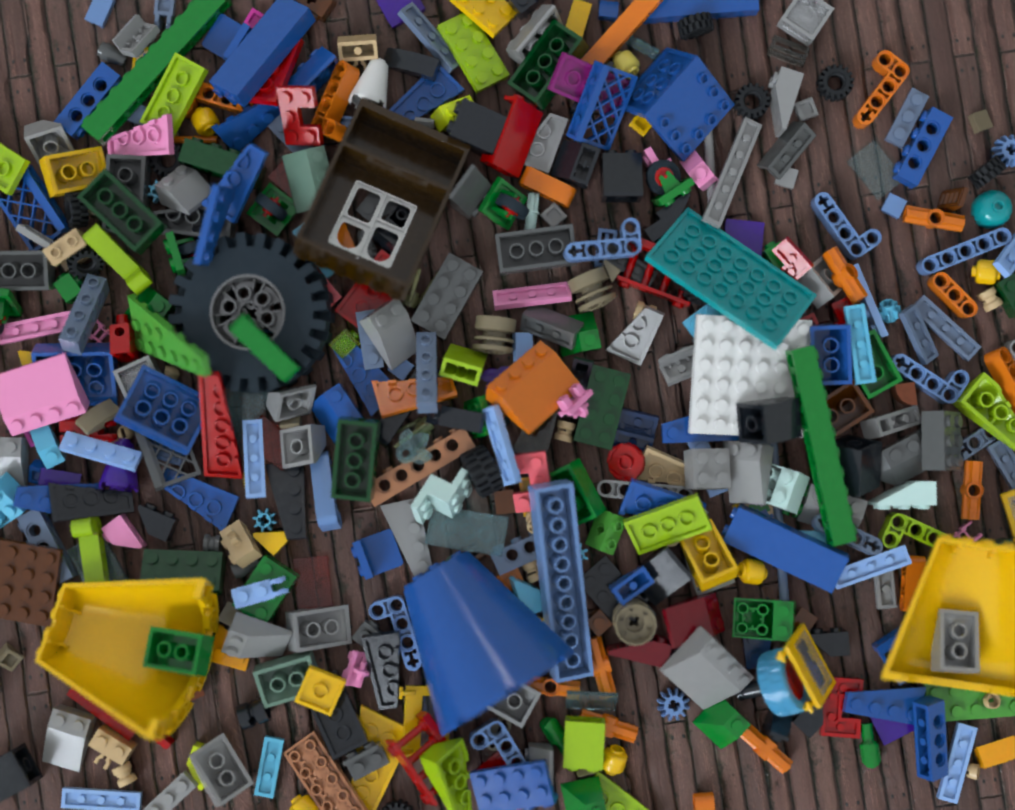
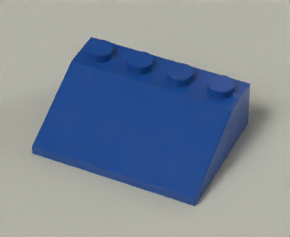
M60 343L35 344L31 352L32 363L66 352L90 401L89 406H96L109 398L118 405V383L112 372L118 369V360L110 354V343H87L82 355L63 351Z
M143 364L114 421L187 456L201 430L199 392Z

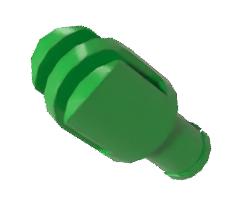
M545 717L541 719L539 726L551 745L557 746L564 758L565 730L556 718Z
M861 723L862 742L859 744L861 760L866 767L873 769L881 761L879 742L874 740L873 724Z

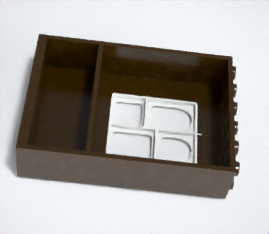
M361 98L295 236L293 254H296L301 260L314 262L320 268L333 270L339 276H347L357 284L368 285L376 292H384L394 300L405 301L449 201V195L454 190L465 165L471 146ZM359 188L380 196L377 208L371 221L368 223L348 215L349 207ZM389 201L410 210V214L403 227H398L382 220L381 216ZM342 223H348L364 231L365 234L358 246L346 248L340 245L337 234ZM378 227L398 236V241L391 256L385 261L372 259L367 251L374 231Z

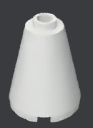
M378 58L370 60L348 98V103L350 105L351 102L355 104V109H357L361 98L381 107H387L388 65L385 60Z

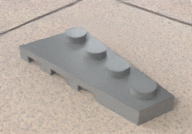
M415 498L380 505L414 577L429 571L428 568L432 566V560L424 523L422 525L416 522L411 509V504Z

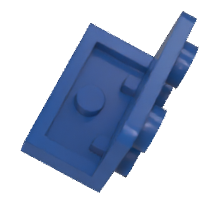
M220 14L204 38L202 46L226 61L252 29L244 22L241 25L225 14Z
M391 529L383 530L352 543V554L354 558H358L360 563L358 565L361 577L365 576L366 580L403 564V558Z

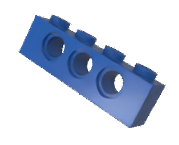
M101 62L54 122L61 123L65 132L78 141L79 138L84 137L87 133L81 127L84 118L95 111L97 104L101 100H105L111 88L122 81V77L104 62ZM102 84H107L106 89L104 91H100V86ZM90 99H95L94 104L92 106H88V101ZM78 114H82V119L80 121H76V116Z
M935 107L922 112L918 128H914L910 135L912 139L909 145L906 144L901 152V155H903L900 162L897 161L892 169V172H894L892 179L910 189L919 185L953 119L952 116ZM927 126L931 127L932 134L927 132ZM918 143L923 145V151H920L918 149ZM909 160H912L914 162V168H911L909 166Z
M928 695L913 701L916 768L918 777L934 782L949 775L945 702L943 699Z

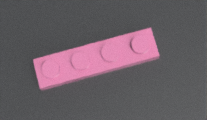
M567 282L492 291L495 311L572 301V294Z
M70 311L4 324V330L0 335V345L60 334Z

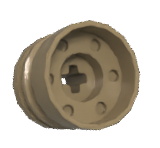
M605 266L595 268L567 281L572 294L581 293L582 295L575 300V303L585 302L584 305L578 308L580 313L602 308L617 298L616 292L606 293L614 288L613 285L603 286L602 284L609 279Z
M477 315L475 329L483 331V335L474 336V340L482 341V344H473V349L491 355L513 354V348L506 347L505 344H514V340L506 338V334L515 333L516 320L499 316Z
M633 598L625 605L618 603L613 609V627L620 640L626 644L633 646L643 645L654 636L657 627L656 618L648 604L641 599ZM632 616L633 618H636L637 621H630L629 618Z

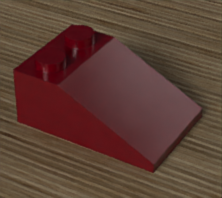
M715 592L699 596L695 595L662 609L672 648L682 646L700 626L710 636H715L725 631L724 621L721 617L719 602Z
M654 634V637L643 645L633 646L625 642L606 645L608 655L656 667H662L668 661L672 648L668 639L659 634Z

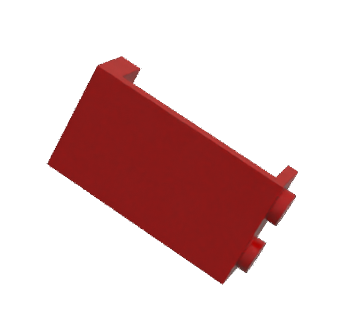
M517 94L504 96V100L512 104L502 133L494 154H482L480 159L482 163L501 174L514 178H519L543 115L536 105L525 102V98Z

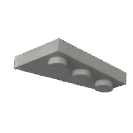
M549 113L536 131L524 163L525 167L530 166L549 175L568 123L567 118Z
M646 306L606 348V351L641 366L665 313Z

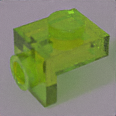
M345 328L329 345L343 359L356 346L360 345L358 341L359 336L353 329L348 331Z

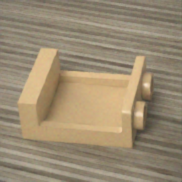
M74 228L42 250L52 266L56 267L61 264L65 272H69L66 259L87 245L86 241L82 238L84 232ZM89 257L82 258L77 263L82 264L86 260H88Z

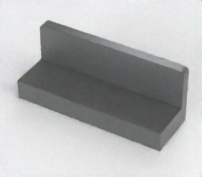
M793 121L757 166L767 169L775 179L780 180L816 137V134L805 122Z
M537 305L529 306L522 313L520 330L572 350L576 345L577 333L583 328L584 322Z

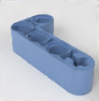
M818 193L811 200L812 210L848 259L855 260L863 256L881 242L882 235L877 229H870L859 236L828 193ZM823 200L824 203L819 205L818 202ZM829 207L830 210L824 213L823 211ZM829 214L835 215L836 223L829 220ZM840 230L847 232L846 239L840 236ZM868 234L874 237V243L868 242ZM852 245L858 248L859 252L857 255L852 253Z
M627 218L620 226V238L569 243L563 251L564 259L570 263L635 257L642 249L640 224L635 218ZM625 224L633 225L634 232H627ZM628 243L636 246L635 252H630L627 249ZM614 245L617 252L615 254L609 253L607 246ZM583 247V252L577 253L574 257L572 256V254L568 253L571 250V248H573L575 252L581 251ZM588 247H595L597 249V255H590L588 253Z
M905 354L891 356L893 363L904 380L915 382L916 388L941 404L956 402L970 380L969 374L964 370L951 371L943 380ZM900 359L899 364H901L902 366L897 367L898 363L896 362V360ZM913 368L916 369L918 372V377L916 379L913 378L911 375V371ZM956 374H958L961 377V382L959 384L955 382ZM930 379L934 382L933 389H930L928 387V381ZM946 390L950 392L949 400H946L944 397Z
M323 451L317 462L310 464L317 523L321 531L325 532L342 529V520L337 508L336 498H331L333 477L331 455L329 451Z
M398 594L374 601L368 610L370 617L375 620L386 617L391 618L394 630H400V652L405 667L410 671L418 670L422 663L405 598ZM394 599L401 601L402 607L400 609L393 608L392 601ZM375 605H380L383 608L381 615L374 613L373 607ZM400 618L406 619L408 622L407 627H399L397 620ZM410 637L413 640V645L405 646L403 639ZM416 649V651H413V657L414 659H418L416 665H414L413 662L409 663L411 659L410 651Z
M492 718L470 732L469 741L475 749L481 750L494 743L507 765H510L514 758H520V763L526 762L506 727L499 719ZM493 724L500 725V730L497 733L490 731ZM478 734L484 737L480 744L473 742L474 737ZM504 741H510V747L507 750L501 749V744Z

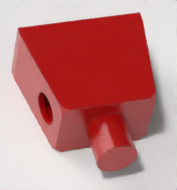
M117 315V324L109 326L110 354L121 363L136 361L140 359V353L135 346V334L128 321V315Z

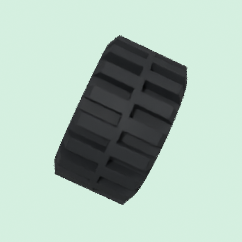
M483 444L460 455L462 466L468 471L471 483L480 497L485 498L504 488L500 470L492 455Z

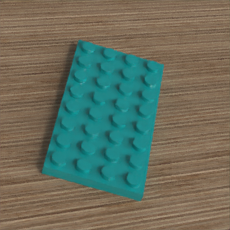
M687 207L646 255L644 260L776 351L816 298L817 294L720 228L717 229L701 221L702 216Z

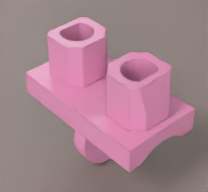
M576 383L569 388L573 396L571 399L568 395H563L556 401L561 409L558 412L560 417L568 415L574 418L578 416L585 418L589 414L587 410L589 404L586 401L594 393L591 389L585 390L580 383Z
M352 650L349 651L347 657L349 663L347 668L343 670L341 677L347 679L345 686L361 688L364 677H368L370 672L367 670L368 664L365 652Z

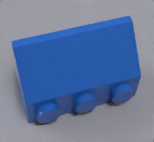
M323 46L320 49H315L310 54V59L297 67V72L292 77L290 76L287 85L315 86L317 92L330 79L334 67L338 63L337 57Z
M816 324L810 326V346L814 345L819 353L818 365L823 372V385L852 384L851 324Z
M340 383L323 393L313 402L312 411L320 423L325 426V430L334 444L336 443L338 418L341 416L364 418Z

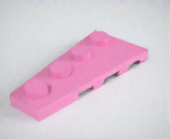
M165 114L161 118L153 119L144 125L133 127L132 130L112 136L107 142L108 154L137 156L173 155L172 114Z

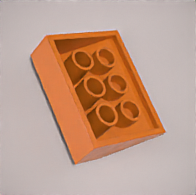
M540 340L487 385L486 400L493 406L499 404L502 413L530 435L560 408L556 401L561 396L568 395L569 398L573 397L569 388L573 384L580 382L557 353Z

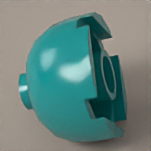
M988 190L982 192L973 200L971 215L978 226L984 229H995L1004 225L1010 219L1013 205L1006 193L999 190Z

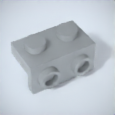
M135 14L112 39V42L123 55L137 58L143 54L148 44L156 39L157 34L161 30L157 25L145 23L140 15Z
M694 345L684 346L679 351L665 354L658 359L659 369L668 387L692 377Z

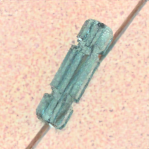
M632 35L625 44L632 45V48L643 54L647 53L648 57L655 59L659 53L658 48L651 47V44L638 37L635 38V35Z

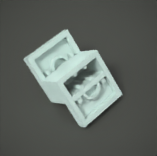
M461 468L452 483L430 474L411 504L416 522L423 525L425 520L431 517L433 509L452 519L455 514H459L463 507V501L471 495L473 490L468 471Z

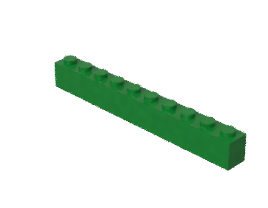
M192 0L185 12L175 18L174 24L163 31L161 38L151 44L145 56L140 57L136 61L135 67L123 75L122 81L118 85L111 88L105 100H101L97 104L95 111L84 118L81 127L104 146L157 88L174 53L176 52L185 57L213 26L218 16L224 14L232 5L231 0Z
M814 345L785 351L794 395L799 398L801 427L827 545L837 546L857 541L855 536L857 535V529L851 517L853 510L847 499L849 492L843 480L844 469L839 462L840 450L836 446L834 439L836 438V432L830 420L832 413L826 402L828 397L827 391L823 388V372L818 365L819 353Z

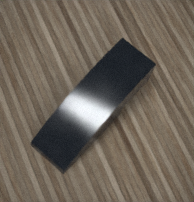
M389 47L383 59L388 65V69L435 82L441 66V62L437 58Z
M690 193L680 196L674 203L655 213L654 217L657 222L642 232L648 241L655 243L668 231L681 215L688 202Z

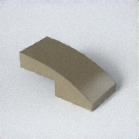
M109 398L80 416L75 424L88 436L104 429V424L115 419L120 408Z

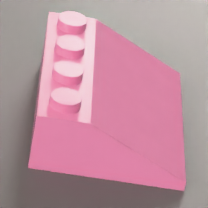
M66 352L0 373V411L12 436L84 414L88 410L90 401Z

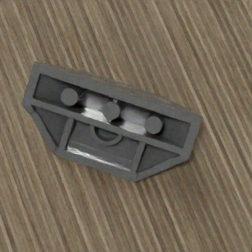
M922 427L882 447L880 481L897 486L924 472L922 470Z

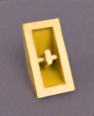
M284 531L253 533V537L273 556L277 555L290 541L286 539Z

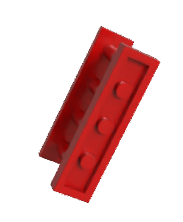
M641 238L642 249L640 252L642 250L650 252L656 243ZM627 244L631 246L632 252L636 251V246L634 244ZM639 253L635 257L629 258L623 277L617 275L614 281L618 282V286L629 289L630 286L673 302L672 306L683 309L690 306L691 302L684 300L685 297L682 296L684 290L680 289L677 297L666 293L671 278L666 275L663 277L659 290L648 286L655 268L649 263L641 283L630 280Z
M420 711L415 715L418 719L417 726L398 742L392 739H387L385 742L388 745V752L393 757L396 756L420 791L421 795L419 796L426 805L430 804L436 807L438 803L434 796L437 794L434 786L428 789L424 784L423 780L428 777L425 770L418 774L412 764L420 759V756L432 745L445 742L447 739L445 736H441L438 726L429 712ZM422 731H426L429 735L428 741L407 758L401 749Z

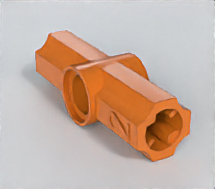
M910 205L905 206L902 216L904 223L921 225L928 229L937 228L959 233L962 232L966 220L965 215ZM931 215L936 216L937 223H933L930 220Z
M835 246L823 253L822 258L833 273L831 276L833 283L844 290L852 305L865 299L868 294L857 278V269L852 264L847 263L838 247Z
M964 461L963 484L960 487L962 495L961 519H980V503L984 493L982 486L983 462ZM971 485H973L975 488V493L973 495H970L969 493V487Z
M601 635L599 637L593 636L590 637L594 670L593 677H595L600 697H608L616 693V687L611 674L612 668L608 655L605 653Z
M538 676L526 685L546 696L556 695L579 698L581 680L556 683L550 676ZM552 681L556 684V688L548 690L545 684Z
M582 708L579 716L605 718V737H615L630 743H634L636 740L638 726L621 721L619 718L607 713L600 714Z
M752 724L740 736L753 748L752 750L764 761L767 760L780 773L784 774L791 768L793 761L768 736L763 735Z

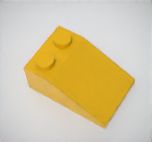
M102 146L46 155L39 160L49 198L65 196V193L82 192L104 168L106 169V160Z
M712 518L709 519L712 524V530L679 541L690 571L701 592L736 578L739 569Z

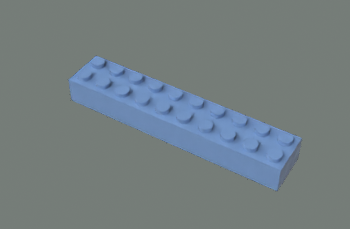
M567 479L528 485L543 622L570 646L575 653L551 668L549 675L556 683L594 676L573 483Z

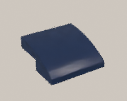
M623 407L613 447L620 443H631L636 445L642 453L646 445L652 447L659 416Z

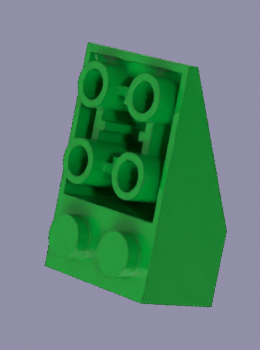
M734 597L732 637L788 642L795 632L796 601Z

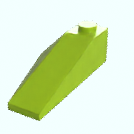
M982 372L968 383L958 400L951 404L970 420L1015 451V414L1011 409L1012 405L1005 399L1000 385L988 374Z
M459 737L432 745L420 756V760L426 775L448 810H472L471 790L468 789L467 779L470 778V772L467 771L466 761H469V756L463 738Z

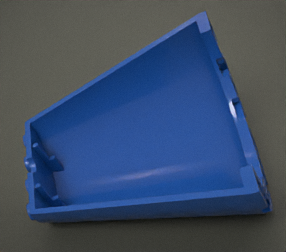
M459 550L450 556L451 559L448 561L433 564L428 568L429 571L424 574L420 573L412 578L413 581L405 585V590L403 591L441 736L449 733L575 654L570 646L469 551L462 553Z

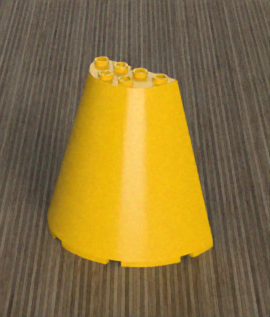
M940 534V537H937L881 672V679L923 683L1015 697V543L1002 542V545H995L993 540L982 539V541L977 540V542H973L974 538L971 537L953 539V535ZM939 609L979 612L980 673L962 674L931 671V648Z
M204 578L63 583L57 595L56 605L50 614L51 619H53L52 624L44 630V638L37 650L35 662L146 739L152 741L162 740L165 734L170 735L184 721L195 704L190 701L194 698L196 691L201 692L206 677L142 667L150 626L213 636V633L218 634L217 595L211 592L214 587ZM213 645L212 654H211V659H210V664H209V669H210V665H211V662H212V659H213V653H214V651H215V645Z

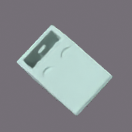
M772 464L766 504L797 514L810 477Z
M905 481L870 499L868 505H873V509L890 510L891 506L895 509H910V506L918 509H930V505H937L936 481Z

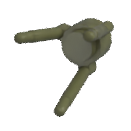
M420 268L417 271L411 290H409L405 301H402L403 305L414 309L421 303L435 276L432 278L419 298V293H416L415 290L421 273Z
M426 416L423 418L418 417L416 420L400 427L397 433L414 426L415 430L397 442L394 448L402 445L417 433L420 435L424 434L408 454L411 458L423 442L432 435L431 430L434 429V426L426 422Z

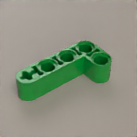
M243 311L229 325L230 332L285 383L301 369L294 360L256 325V322L246 312Z

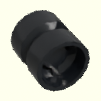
M261 697L252 700L251 704L246 702L236 706L237 718L243 730L255 727L256 723L263 724L271 721L270 708L264 709Z

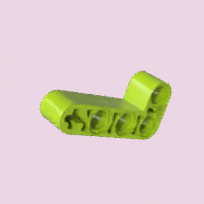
M98 223L94 224L82 235L87 244L125 280L128 287L137 296L153 283L150 275Z
M892 512L886 516L877 538L882 541L883 547L890 549L899 545L903 535L933 548L937 537H940V534L946 533L904 514ZM898 516L900 524L895 527L893 519ZM913 525H916L918 527V531L916 534L913 535L911 533V527ZM934 533L936 538L934 542L930 543L929 535ZM888 534L892 536L890 544L885 542V537Z
M89 517L72 520L70 525L71 533L74 538L79 539L84 581H110L100 518Z

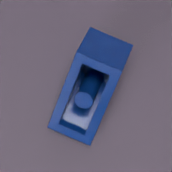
M641 566L621 576L610 584L608 588L621 605H625L655 583L645 567Z

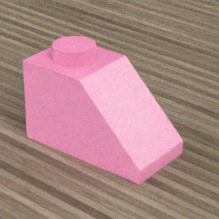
M696 150L684 162L680 161L685 171L703 192L718 180Z
M126 514L117 516L101 528L103 538L108 543L111 542L112 545L137 549L147 546V543Z

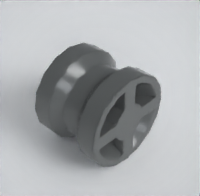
M205 534L203 551L221 552V535L211 536L210 534Z

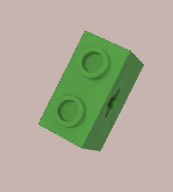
M606 510L594 519L585 544L613 555L624 528L623 519L626 518Z

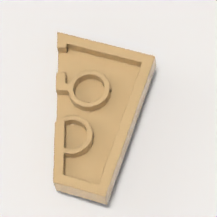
M646 445L643 451L645 468L637 480L685 486L684 461Z

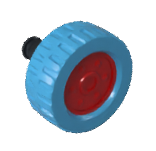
M784 647L761 654L757 663L758 680L749 682L741 692L737 693L736 697L738 700L744 701L745 699L763 696L769 709L780 717L805 711L803 708L805 702L811 698L788 655L785 656V663L776 658L777 652L782 651Z

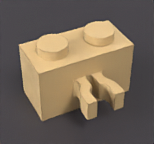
M376 34L338 37L339 61H354L353 66L356 67L358 61L361 60V65H363L365 70L367 67L365 60L378 59Z
M238 519L219 532L222 537L221 543L229 551L228 557L234 565L237 564L241 568H245L263 556L247 525Z
M106 724L97 729L88 744L89 747L101 753L94 760L95 764H98L100 759H103L105 756L107 757L105 759L106 764L103 767L105 770L109 768L112 760L121 766L125 764L138 745L133 740L128 741Z

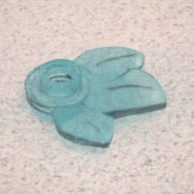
M409 428L404 430L399 436L400 446L396 450L397 459L405 464L410 462L416 464L428 462L433 457L425 449L428 444L429 434L417 433L413 435ZM404 450L409 451V455L406 457L402 456Z

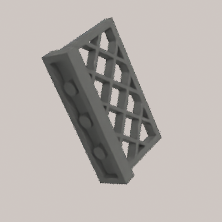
M134 431L156 492L201 475L192 448L187 456L182 457L176 454L175 450L171 452L162 448V444L159 446L151 443L150 438ZM160 450L170 454L166 464L157 460ZM173 456L183 460L179 470L169 466ZM185 462L194 465L196 471L187 474L181 470ZM167 468L177 472L173 480L165 481L163 475Z

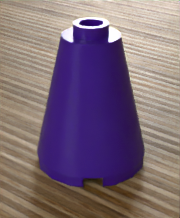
M120 438L119 441L114 442L116 445L135 450L134 444L130 443V439ZM106 464L98 488L104 490V487H109V490L132 492V489H134L135 493L139 491L137 470L133 472Z

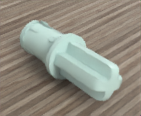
M532 192L528 194L527 208L529 213L525 219L524 230L536 228L537 215L540 213L538 212L540 197L538 193Z

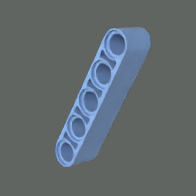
M1004 227L998 228L918 261L916 265L917 272L920 275L927 276L1006 245L1011 240V232ZM997 233L1001 234L1002 242L997 240ZM979 240L983 241L984 249L979 247ZM961 247L966 249V256H963L961 254ZM943 254L948 256V264L943 261ZM925 261H927V262L930 263V265H931V270H930V271H928V270L925 268V266H924Z

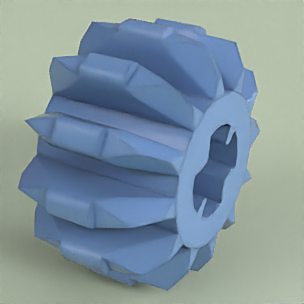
M1003 135L1000 137V140L997 139L994 142L995 146L991 148V151L995 154L991 158L997 155L1006 167L1010 166L1013 168L1015 167L1014 135H1009L1008 137Z
M667 687V694L663 691L660 692L663 699L657 698L656 700L660 703L657 706V710L662 711V717L668 715L667 719L669 721L672 720L673 716L679 721L680 713L682 716H686L683 709H690L689 705L685 704L690 700L688 697H684L685 693L683 691L679 692L678 687H675L673 692L670 687ZM674 700L677 703L675 704L676 707L672 708L669 705L671 704L670 701Z

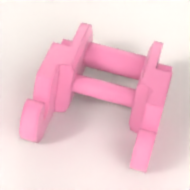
M97 319L98 329L90 335L89 339L96 340V343H103L102 340L107 334L110 335L109 329L106 330V326ZM103 330V334L98 339L96 337L97 333Z
M968 520V523H964L963 525H961L958 528L959 531L954 532L953 537L961 538L960 535L962 533H964L966 537H970L969 534L966 532V528L969 525H971L973 521ZM978 533V536H974L973 542H976L978 539H980L983 536V534Z

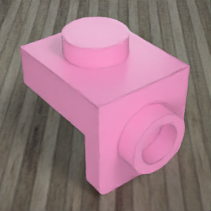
M651 146L642 153V161L647 168L653 162L659 160Z

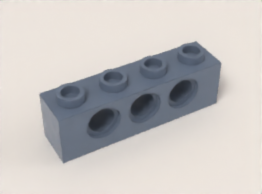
M87 274L58 338L63 351L82 355L110 291L107 278Z
M416 332V404L418 414L438 413L436 332Z
M30 510L17 517L18 528L25 534L27 538L26 543L43 546L46 542L49 547L64 549L59 585L79 575L48 513ZM36 525L40 527L39 535L35 534L34 527Z
M528 532L529 536L525 538L518 536L511 539V544L507 546L500 544L492 548L493 552L490 555L499 576L536 560L535 549L532 552L524 549L526 542H534V535ZM510 549H514L518 553L514 560H510L506 556L507 551Z

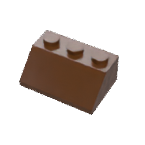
M852 379V384L842 385L828 394L826 399L827 406L832 413L830 420L832 427L835 429L836 437L875 412L858 385H855L854 379Z

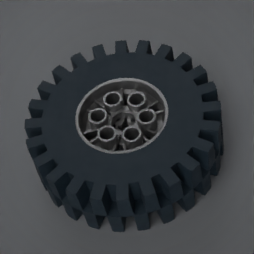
M245 232L236 233V237L232 239L226 236L219 237L209 266L194 264V259L189 258L184 264L189 269L185 276L177 275L174 284L180 286L178 295L170 294L169 304L176 306L175 314L168 315L169 323L176 327L177 334L182 333L185 336L187 343H194L208 355L210 370L220 372L224 387L236 392H272L279 390L283 386H291L297 383V379L301 375H308L313 370L311 366L316 360H322L325 355L322 349L325 343L331 342L333 336L329 329L330 323H335V314L331 312V303H334L333 295L327 290L326 284L328 282L325 276L316 268L318 266L314 262L301 260L296 254H293L294 247L279 238H271L262 233L249 235ZM256 283L263 284L260 291L255 294ZM247 288L249 296L243 299L241 293ZM234 292L238 298L237 300L231 297ZM267 294L268 301L262 305L260 297ZM230 302H233L235 305L232 312L227 311V305ZM278 303L281 304L282 310L271 311V306ZM249 309L256 311L257 319L251 317L256 322V325L263 332V329L266 327L272 331L274 335L270 339L301 368L287 383L282 381L230 332L229 325L242 313V310L249 316L252 315ZM270 313L273 317L272 321L266 324L264 317ZM225 316H232V318L225 322Z

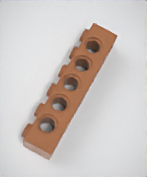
M453 428L449 431L451 435L443 438V436L438 437L432 441L434 445L431 447L423 446L415 451L417 455L410 458L408 455L401 459L399 466L393 468L391 465L382 471L383 475L376 478L374 498L371 501L373 506L380 505L459 458L461 454L476 447L468 432ZM454 439L457 441L458 447L455 451H450L447 448L449 440ZM437 449L440 451L441 458L438 461L431 459L430 453L432 450ZM418 459L424 462V468L421 471H417L414 468V462ZM401 469L407 472V478L404 481L397 478V472ZM384 479L390 482V489L387 491L382 490L380 487V483Z

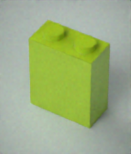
M451 343L444 356L439 375L478 386L488 354Z
M566 715L563 768H567L569 771L587 769L588 772L603 770L605 718Z

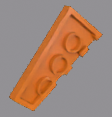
M438 377V403L458 397L453 379ZM395 379L378 382V380L371 381L382 419L417 409L416 379L396 381Z

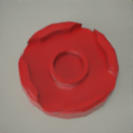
M620 443L609 451L607 464L610 473L616 479L631 481V478L637 479L643 473L645 457L636 445Z

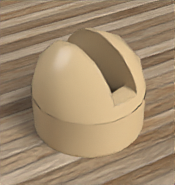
M165 366V375L177 380L180 375L179 370L174 366Z
M123 425L118 428L117 436L119 439L124 438L123 428L127 436L125 439L133 438V430Z
M987 693L983 696L982 701L985 707L996 709L1000 706L1001 699L998 694Z
M975 763L968 764L965 775L970 779L978 780L980 765Z

